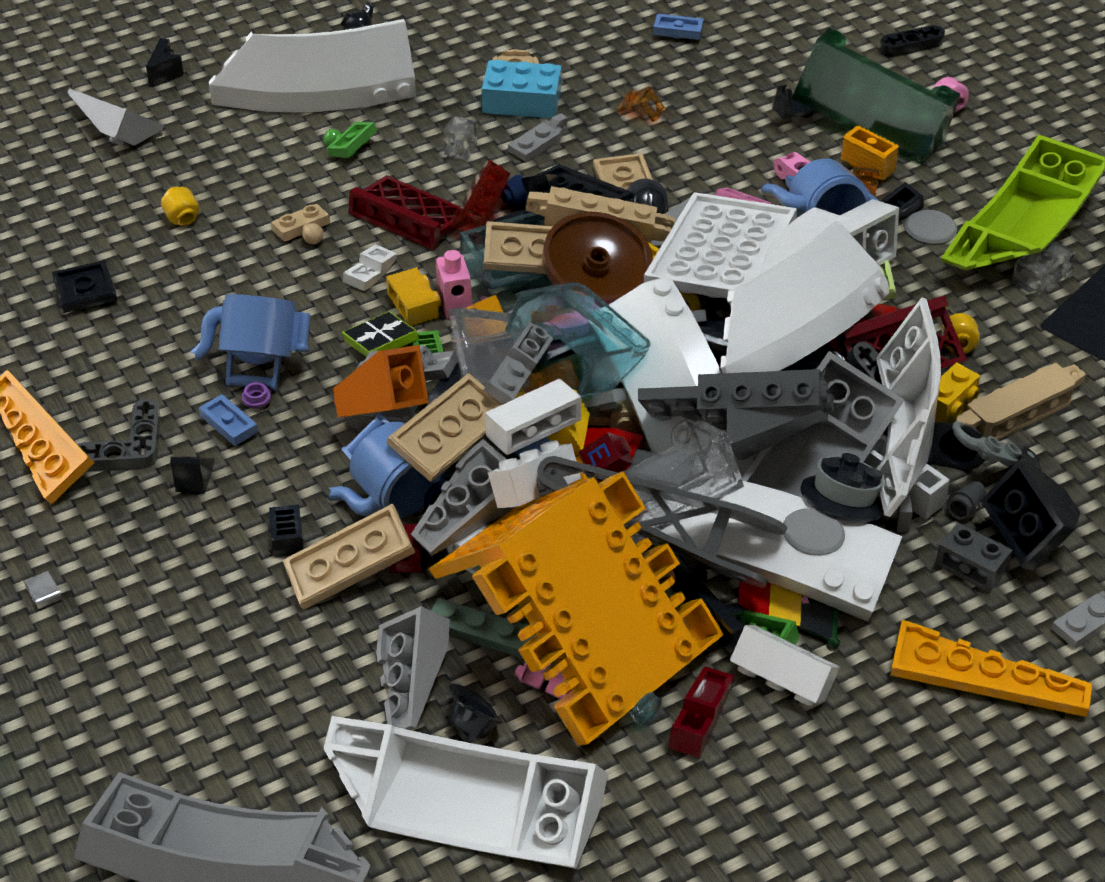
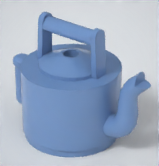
M833 159L814 160L802 167L795 176L787 175L785 183L789 188V192L780 186L766 183L761 188V192L764 195L776 198L781 205L797 208V217L814 207L842 215L872 199L879 201L869 192L861 180L841 163Z
M226 294L223 306L212 308L203 317L200 342L190 352L195 353V362L204 357L212 347L217 326L221 324L218 350L227 352L226 387H232V385L246 387L250 383L259 382L264 384L267 389L276 392L282 358H291L292 351L307 352L309 350L308 338L311 316L310 313L296 312L295 302L261 296ZM234 356L245 363L259 365L275 360L273 377L233 374Z
M378 412L376 417L346 447L342 448V451L351 460L350 474L369 497L362 498L351 488L337 486L329 488L331 492L328 499L330 501L344 500L356 514L366 517L393 504L400 518L406 517L424 508L427 490L434 483L445 480L446 470L432 482L426 479L386 443L388 437L405 423L398 421L389 422Z

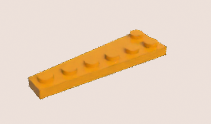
M6 370L0 376V415L6 428L11 432L16 447L20 449L25 464L30 468L33 474L32 477L42 496L52 505L94 464V461L16 377Z
M901 620L890 676L1087 717L1090 708L1092 683L1050 669L1041 668L1024 660L1014 662L1003 658L1000 652L990 649L987 653L970 647L971 642L958 639V642L940 637V632Z

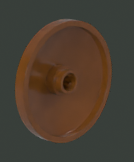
M581 212L561 219L548 232L542 251L543 267L555 287L568 297L593 306H608L643 284L644 274L653 261L651 248L638 229L619 217L602 212Z

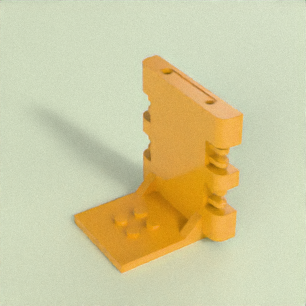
M624 472L612 475L599 484L592 477L517 506L429 568L434 578L438 579L479 565L482 568L474 573L472 578L495 615L506 613L518 604L519 607L509 613L507 619L510 624L518 622L523 616L529 621L530 624L521 629L517 634L521 642L530 638L535 633L537 634L522 645L518 651L531 672L544 669L542 675L545 680L552 679L561 672L565 680L555 686L553 693L556 697H560L569 692V690L572 691L554 705V708L578 746L588 745L724 635L702 598L689 601L675 609L686 598L682 592L675 593L668 598L665 590L675 583L672 575L658 582L659 579L680 564L669 544L666 543L654 547L642 555L641 553L647 550L652 543L649 538L641 539L636 544L632 540L631 536L642 528L638 520L624 527V524L646 509Z

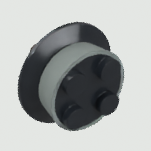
M843 453L842 456H826L818 461L816 475L805 478L801 483L800 491L806 501L818 510L831 516L848 521L870 522L879 519L884 513L881 499L878 496L884 484L882 472L861 462L860 458L854 454Z

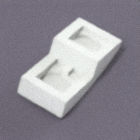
M376 244L360 253L358 264L343 272L342 282L366 291L389 270L397 259V253Z

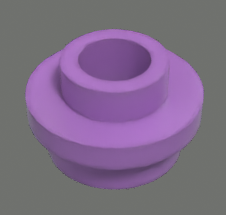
M259 382L248 384L242 393L243 404L249 408H262L271 400L270 391L264 384Z

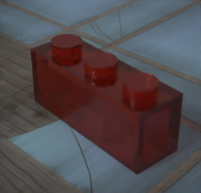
M489 159L474 178L451 225L473 239L488 221L511 173Z

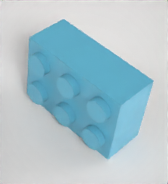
M489 60L482 85V113L540 118L556 116L562 90V65Z

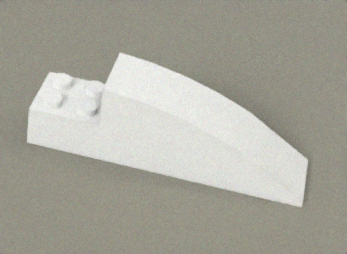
M874 199L842 215L814 207L795 219L775 238L767 250L760 274L797 252L837 221L847 229L880 266L887 260L889 261L896 257L899 207Z

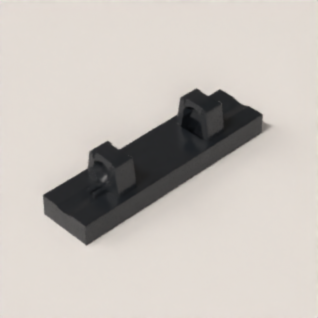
M673 551L680 564L673 569L676 579L670 588L675 593H683L686 598L683 601L684 603L702 598L724 634L718 640L732 655L744 629L742 625L744 610L737 603L724 606L706 587L708 574L706 569L702 565L689 568Z

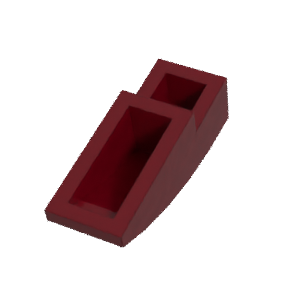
M706 666L703 667L686 694L682 710L671 727L668 748L700 758L721 715L735 675Z

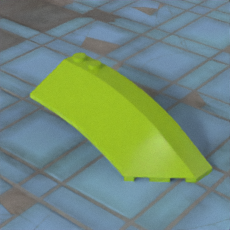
M1038 134L1015 170L994 197L970 221L966 220L941 257V261L963 270H970L1041 252L1066 228L1105 172V157Z

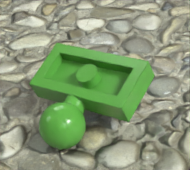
M354 122L343 133L337 129H329L323 136L324 144L328 146L329 156L341 157L343 159L352 157L356 153L355 151L363 144H366L370 137L377 132V128L374 122Z

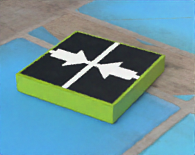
M390 311L342 332L343 340L365 357H367L370 351L401 348L419 339L416 329Z

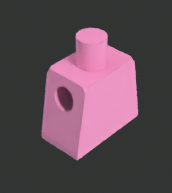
M449 250L445 252L444 257L436 259V288L446 320L458 318L455 316L456 312L472 305L470 275L464 256L457 250ZM454 286H458V295L451 293V289Z

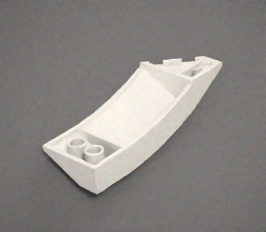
M404 19L355 29L309 34H253L251 31L245 38L246 42L240 50H235L224 63L225 67L217 76L214 75L208 82L212 105L264 112L296 113L346 110L416 97L415 75Z
M839 221L832 223L812 241L774 267L741 286L728 291L727 302H729L731 307V315L725 318L723 340L728 342L726 356H721L720 368L722 373L780 371L843 333L889 294L888 281L883 276L881 267Z
M671 276L645 282L590 316L589 321L624 386L650 451L695 462L693 482L701 485H706L725 477L741 480L754 460L752 456L745 460H737L726 444L727 430H715L712 426L709 427L702 416L700 419L695 420L684 419L683 416H671V419L667 421L655 420L638 401V388L698 386V374L721 373L696 319Z
M922 297L876 357L882 385L905 399L888 425L885 456L876 468L883 474L884 484L879 493L884 515L888 517L894 513L907 497L928 461L932 446L941 379V359L938 338L927 299Z
M728 477L689 491L747 507L773 517L782 523L790 513L805 508L817 509L804 498ZM668 499L664 500L673 514L697 509ZM657 503L646 507L640 521L666 515ZM708 513L678 520L698 549L704 551L717 514ZM835 517L842 524L845 531V539L842 546L831 554L810 555L792 547L786 541L784 535L770 533L730 518L715 556L756 572L765 577L769 583L807 596L868 622L902 536L868 522L848 521ZM671 522L650 526L685 542ZM638 533L634 534L637 538L646 539V537ZM650 540L652 544L657 545V546L660 545V544H658V543H656V542Z
M336 716L331 717L323 748L328 758L333 761L340 774L339 777L351 798L356 801L360 808L363 819L371 828L444 845L575 869L601 809L608 777L607 772L593 763L488 747L398 728L389 724Z

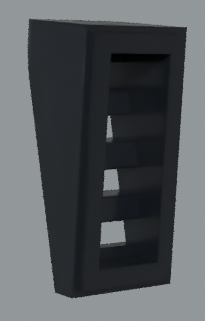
M904 182L880 202L901 206L899 208V222L924 207V196Z
M299 504L270 507L273 556L295 554L303 550Z

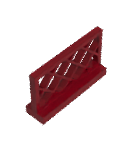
M387 175L363 190L354 187L349 191V214L431 250L439 247L442 236L470 218V210ZM387 196H398V198H385V197H387ZM407 205H419V207H406V206H407ZM440 214V216H427V215Z
M945 295L927 300L932 320L941 318L945 327L942 335L936 333L939 341V351L944 343L952 347L956 354V358L950 360L940 356L941 370L953 366L956 362L959 364L965 362L967 358L946 310L949 304ZM915 305L852 325L835 337L838 346L843 347L846 357L852 346L859 342L870 344L877 353H880L883 348L876 346L880 337L887 336L891 338ZM873 365L869 366L868 369L871 370ZM881 377L878 380L880 384H882Z

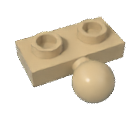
M318 204L308 205L302 210L292 214H285L279 219L271 221L272 231L284 242L302 235L307 243L317 244L323 239L324 235L321 227L330 224V217Z

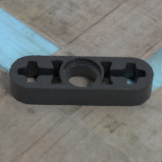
M930 25L885 35L880 40L879 51L884 56L895 57L936 48L943 44L945 31L939 26Z

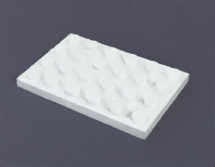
M694 192L645 272L644 283L671 276L678 290L683 293L708 295L711 298L720 297L727 299L729 290H733L760 275L769 246L796 219L797 208Z

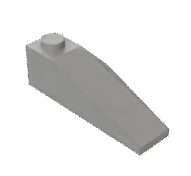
M70 88L67 92L101 133L110 136V142L122 147L125 142L135 146L163 130L164 125L124 108Z
M482 439L459 459L455 466L456 471L450 480L445 481L441 487V494L436 502L428 507L411 533L412 538L433 556L508 512L512 507L497 508L488 472L500 468L499 462L507 459Z
M422 606L379 625L376 656L377 662L383 665L384 671L380 681L381 686L386 688L388 696L384 703L387 724L407 730L417 727L447 652L449 642L450 619Z

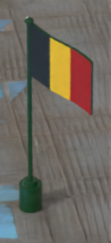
M739 581L738 605L742 609L796 621L798 629L826 640L830 647L836 648L840 645V640L837 638V608L809 597V603L803 604L801 598L804 595L767 582L766 587L761 588Z

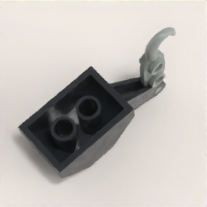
M954 422L952 424L953 433L964 446L977 451L986 461L995 460L1006 467L1011 466L1010 470L980 502L1010 549L1013 550L1012 552L1022 568L1035 571L1076 529L1080 515L1079 509L1067 491L1041 470L1039 458L1032 450L1027 447H1023L1020 450L1014 443L1008 442L1006 444L992 436L979 439L973 438L961 429L964 426L962 422Z

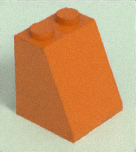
M420 345L378 351L333 388L337 417L395 410L429 403Z

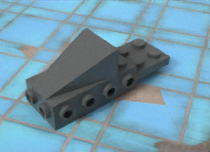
M820 369L698 374V386L638 388V401L655 420L667 421L671 419V416H683L684 419L695 420L700 419L702 416L709 427L712 426L715 430H727L726 444L737 460H745L815 423L828 422V412H833L834 408L833 395L829 394V387Z

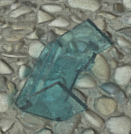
M574 282L520 291L505 329L508 333L523 331L528 323L531 322L545 329L553 337V340L560 339L588 363V368L577 392L581 397L613 390L647 355L651 345L647 337L592 290Z

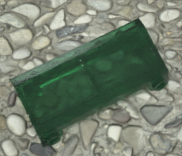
M829 27L816 40L794 90L793 98L851 129L861 125V128H865V130H869L873 134L894 142V145L898 144V153L923 165L945 141L960 93L945 85L936 86L929 90L844 47L846 37L841 32Z

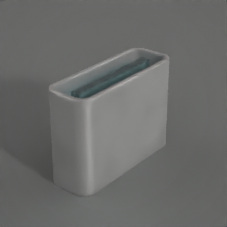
M48 571L24 580L26 589L38 609L62 600L61 593Z

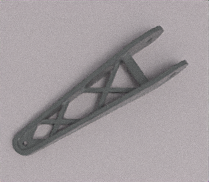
M549 456L543 459L537 470L540 483L551 491H557L569 486L563 478L565 476L582 473L588 479L594 477L599 484L596 478L605 480L617 474L614 471L557 456ZM551 471H556V475H551ZM626 475L633 488L651 494L666 515L638 521L642 527L637 532L638 534L660 545L668 543L672 551L716 573L752 586L766 587L768 580L765 577L720 559L715 555L730 518L779 535H784L788 527L784 523L738 504ZM663 498L697 509L673 514ZM708 513L717 514L704 551L698 549L678 520ZM632 518L630 521L624 524V527H627L628 525L637 520ZM671 522L685 542L650 526Z

